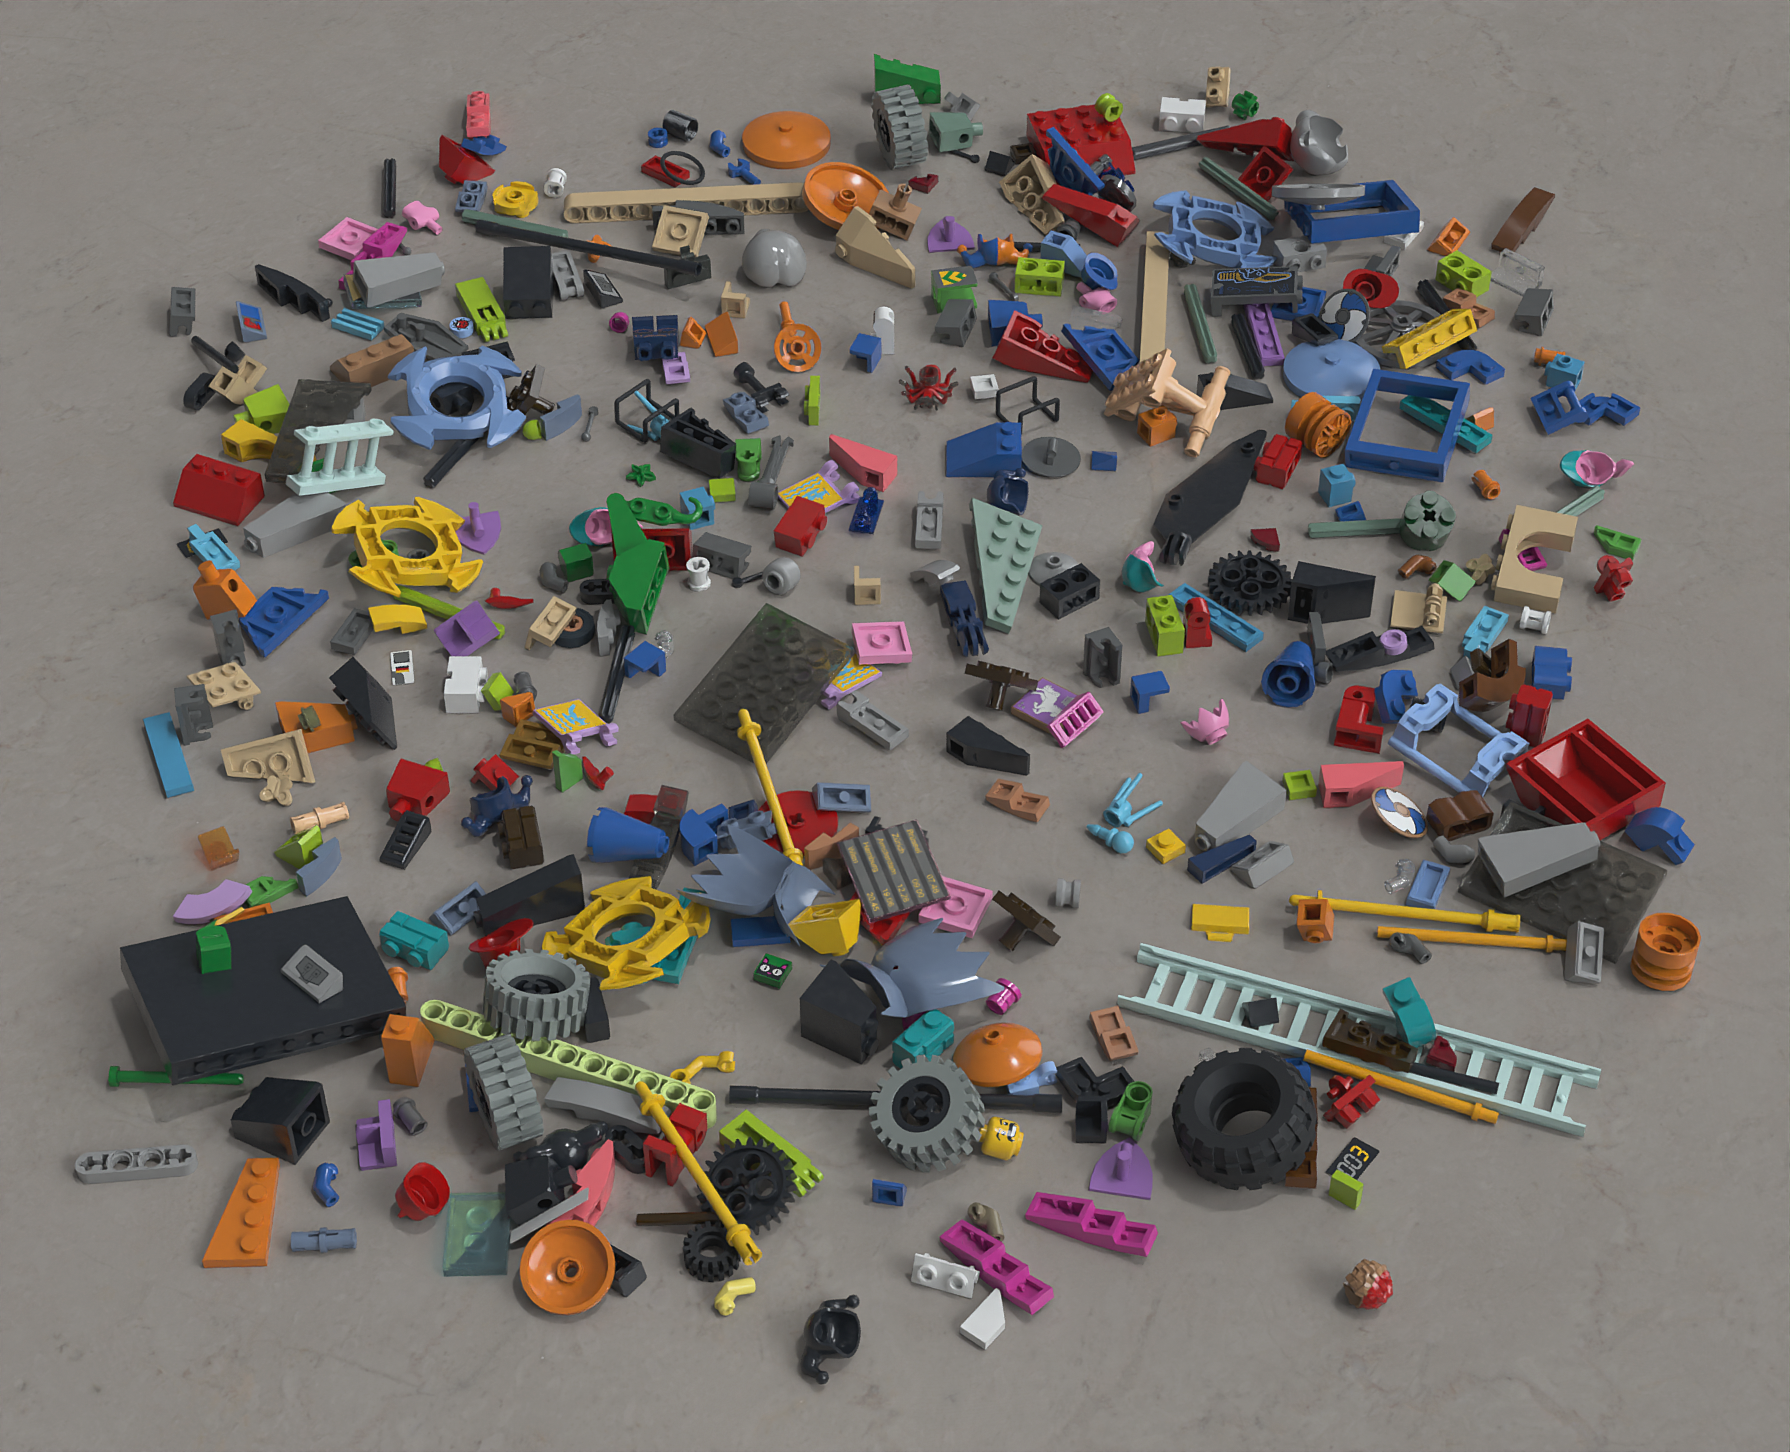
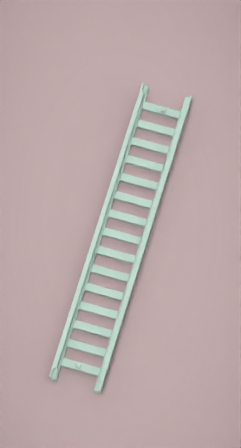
M1143 943L1140 944L1137 962L1157 968L1146 997L1143 999L1136 996L1129 998L1118 995L1117 1004L1120 1008L1296 1057H1304L1308 1049L1476 1105V1102L1481 1103L1483 1108L1498 1112L1499 1114L1581 1137L1584 1135L1586 1125L1573 1122L1570 1117L1563 1116L1572 1083H1577L1597 1089L1601 1069L1435 1023L1436 1037L1439 1035L1448 1040L1453 1051L1457 1050L1472 1054L1466 1075L1478 1077L1484 1058L1501 1062L1496 1082H1499L1497 1094L1492 1093L1488 1095L1474 1091L1472 1088L1459 1087L1413 1073L1393 1071L1389 1067L1373 1062H1364L1355 1056L1336 1053L1322 1046L1323 1037L1340 1008L1349 1013V1019L1357 1023L1364 1020L1371 1024V1027L1385 1030L1384 1033H1389L1396 1037L1399 1032L1396 1028V1018L1392 1011ZM1170 971L1185 975L1173 1007L1158 1003ZM1198 979L1213 983L1201 1014L1186 1011ZM1226 987L1242 991L1230 1022L1214 1018ZM1258 995L1265 998L1276 997L1278 1013L1282 1002L1298 1006L1287 1038L1271 1034L1274 1024L1259 1026L1258 1030L1242 1026L1246 1017L1242 1003L1252 1001L1253 996ZM1311 1010L1327 1014L1316 1046L1299 1042ZM1425 1045L1417 1048L1416 1063H1419ZM1513 1066L1531 1071L1521 1104L1504 1099ZM1543 1074L1560 1079L1551 1112L1533 1107Z

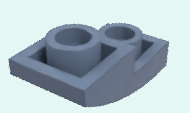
M464 180L462 192L459 191L455 211L464 212L465 209L480 211L488 189L487 182Z
M737 392L732 394L731 397L723 399V404L729 414L747 434L769 426L768 417L756 408L755 400L745 392Z
M578 394L557 402V410L540 416L541 432L546 441L565 432L581 418V398Z
M336 837L313 850L314 861L296 871L299 890L306 897L322 886L339 866L342 857L339 841Z

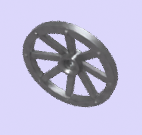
M1396 300L1389 307L1382 309L1369 307L1370 320L1368 325L1381 326L1383 328L1362 335L1354 343L1372 354L1380 365L1400 368L1396 356L1383 353L1382 349L1378 351L1366 342L1389 334L1390 337L1385 343L1387 344L1425 324L1414 322L1419 317L1431 321L1441 314L1425 305L1404 300ZM1396 312H1406L1410 314L1408 316L1403 314L1398 315ZM1381 313H1386V315L1390 319L1372 317ZM1450 346L1409 368L1423 367L1436 362L1447 353Z

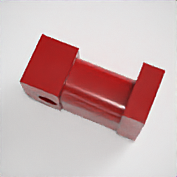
M1354 685L1345 690L1336 725L1337 732L1334 746L1380 754L1384 727L1366 724L1367 721H1372L1376 701L1375 688Z
M679 1103L669 1117V1120L691 1153L694 1154L702 1145L707 1133V1113ZM648 1135L643 1143L646 1176L652 1178L661 1163L665 1162L667 1185L673 1187L679 1178V1174L685 1167L677 1154L676 1146L671 1144L665 1135L662 1140Z

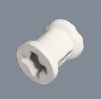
M553 168L547 173L544 192L549 197L557 198L563 194V185L567 180V175L563 170Z
M703 557L691 558L686 564L687 571L690 574L687 581L688 586L691 590L698 592L708 589L711 584V580L708 577L709 561Z
M1525 606L1520 621V629L1531 628L1540 630L1542 634L1546 635L1551 619V611L1543 613L1530 610L1528 606Z

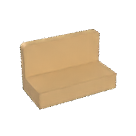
M554 596L529 628L525 648L530 650L536 641L552 647L575 616L577 608Z

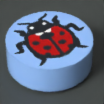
M467 317L455 318L449 324L450 331L458 338H467L474 332L473 321Z

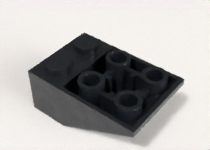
M1298 561L1291 584L1288 620L1308 624L1309 612H1318L1322 624L1368 618L1371 616L1376 576Z
M352 657L329 677L336 686L332 690L343 702L346 699L348 700L345 702L346 707L356 717L361 715L358 718L359 722L368 732L375 730L372 735L381 745L387 742L395 750L397 748L392 697Z

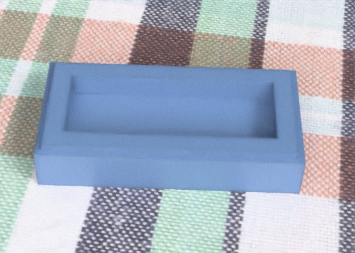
M1423 860L1408 894L1406 905L1435 909L1450 874V867Z

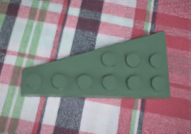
M971 498L969 509L972 511L971 525L975 532L973 541L977 570L980 571L979 587L982 588L983 594L981 602L984 624L1009 634L1043 525Z

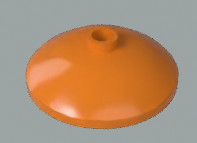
M993 1023L969 1033L956 1047L953 1054V1062L965 1072L973 1085L999 1087L1017 1082L1034 1071L1041 1061L1043 1051L1039 1037L1029 1028L1014 1023Z
M561 1220L540 1229L527 1243L520 1262L521 1282L529 1298L541 1309L557 1315H574L595 1306L608 1292L615 1274V1256L609 1241L596 1227L579 1220ZM570 1268L577 1269V1273L573 1277H567V1271Z

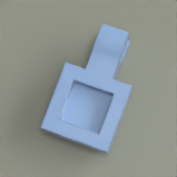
M1045 1062L1023 1079L1005 1085L1007 1093L1012 1095L1039 1094V1086L1057 1083L1055 1076L1057 1070L1054 1062Z

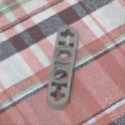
M189 1145L89 1152L79 1156L75 1162V1169L79 1180L87 1184L186 1176L193 1173L198 1167L196 1151ZM156 1158L160 1160V1163L155 1167L144 1166L149 1159ZM182 1158H186L185 1162L180 1163ZM120 1161L129 1162V1165L122 1170L113 1168Z

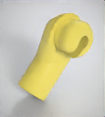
M748 1277L727 1281L714 1298L715 1309L721 1315H730L735 1308L733 1301L738 1295L755 1292L756 1285L754 1279Z

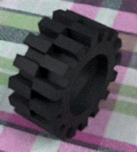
M706 1221L704 1228L701 1227L700 1223L695 1225V1232L690 1229L683 1241L685 1267L689 1269V1273L693 1277L697 1274L700 1281H703L705 1276L708 1277V1282H714L713 1277H718L719 1281L725 1280L724 1274L726 1273L729 1277L732 1276L733 1269L737 1270L739 1262H741V1256L735 1247L730 1246L726 1241L728 1231L725 1226L721 1227V1222L719 1221L715 1222V1226H711L710 1221ZM709 1246H717L724 1249L722 1254L715 1257H706L700 1254L702 1249Z

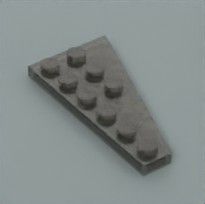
M299 379L264 474L266 482L286 483L287 475L301 472L305 443L294 435V430L305 429L308 426L323 427L343 424L347 420V414L360 405V399L364 395L368 396L371 393V383ZM321 444L315 446L314 455L320 451Z

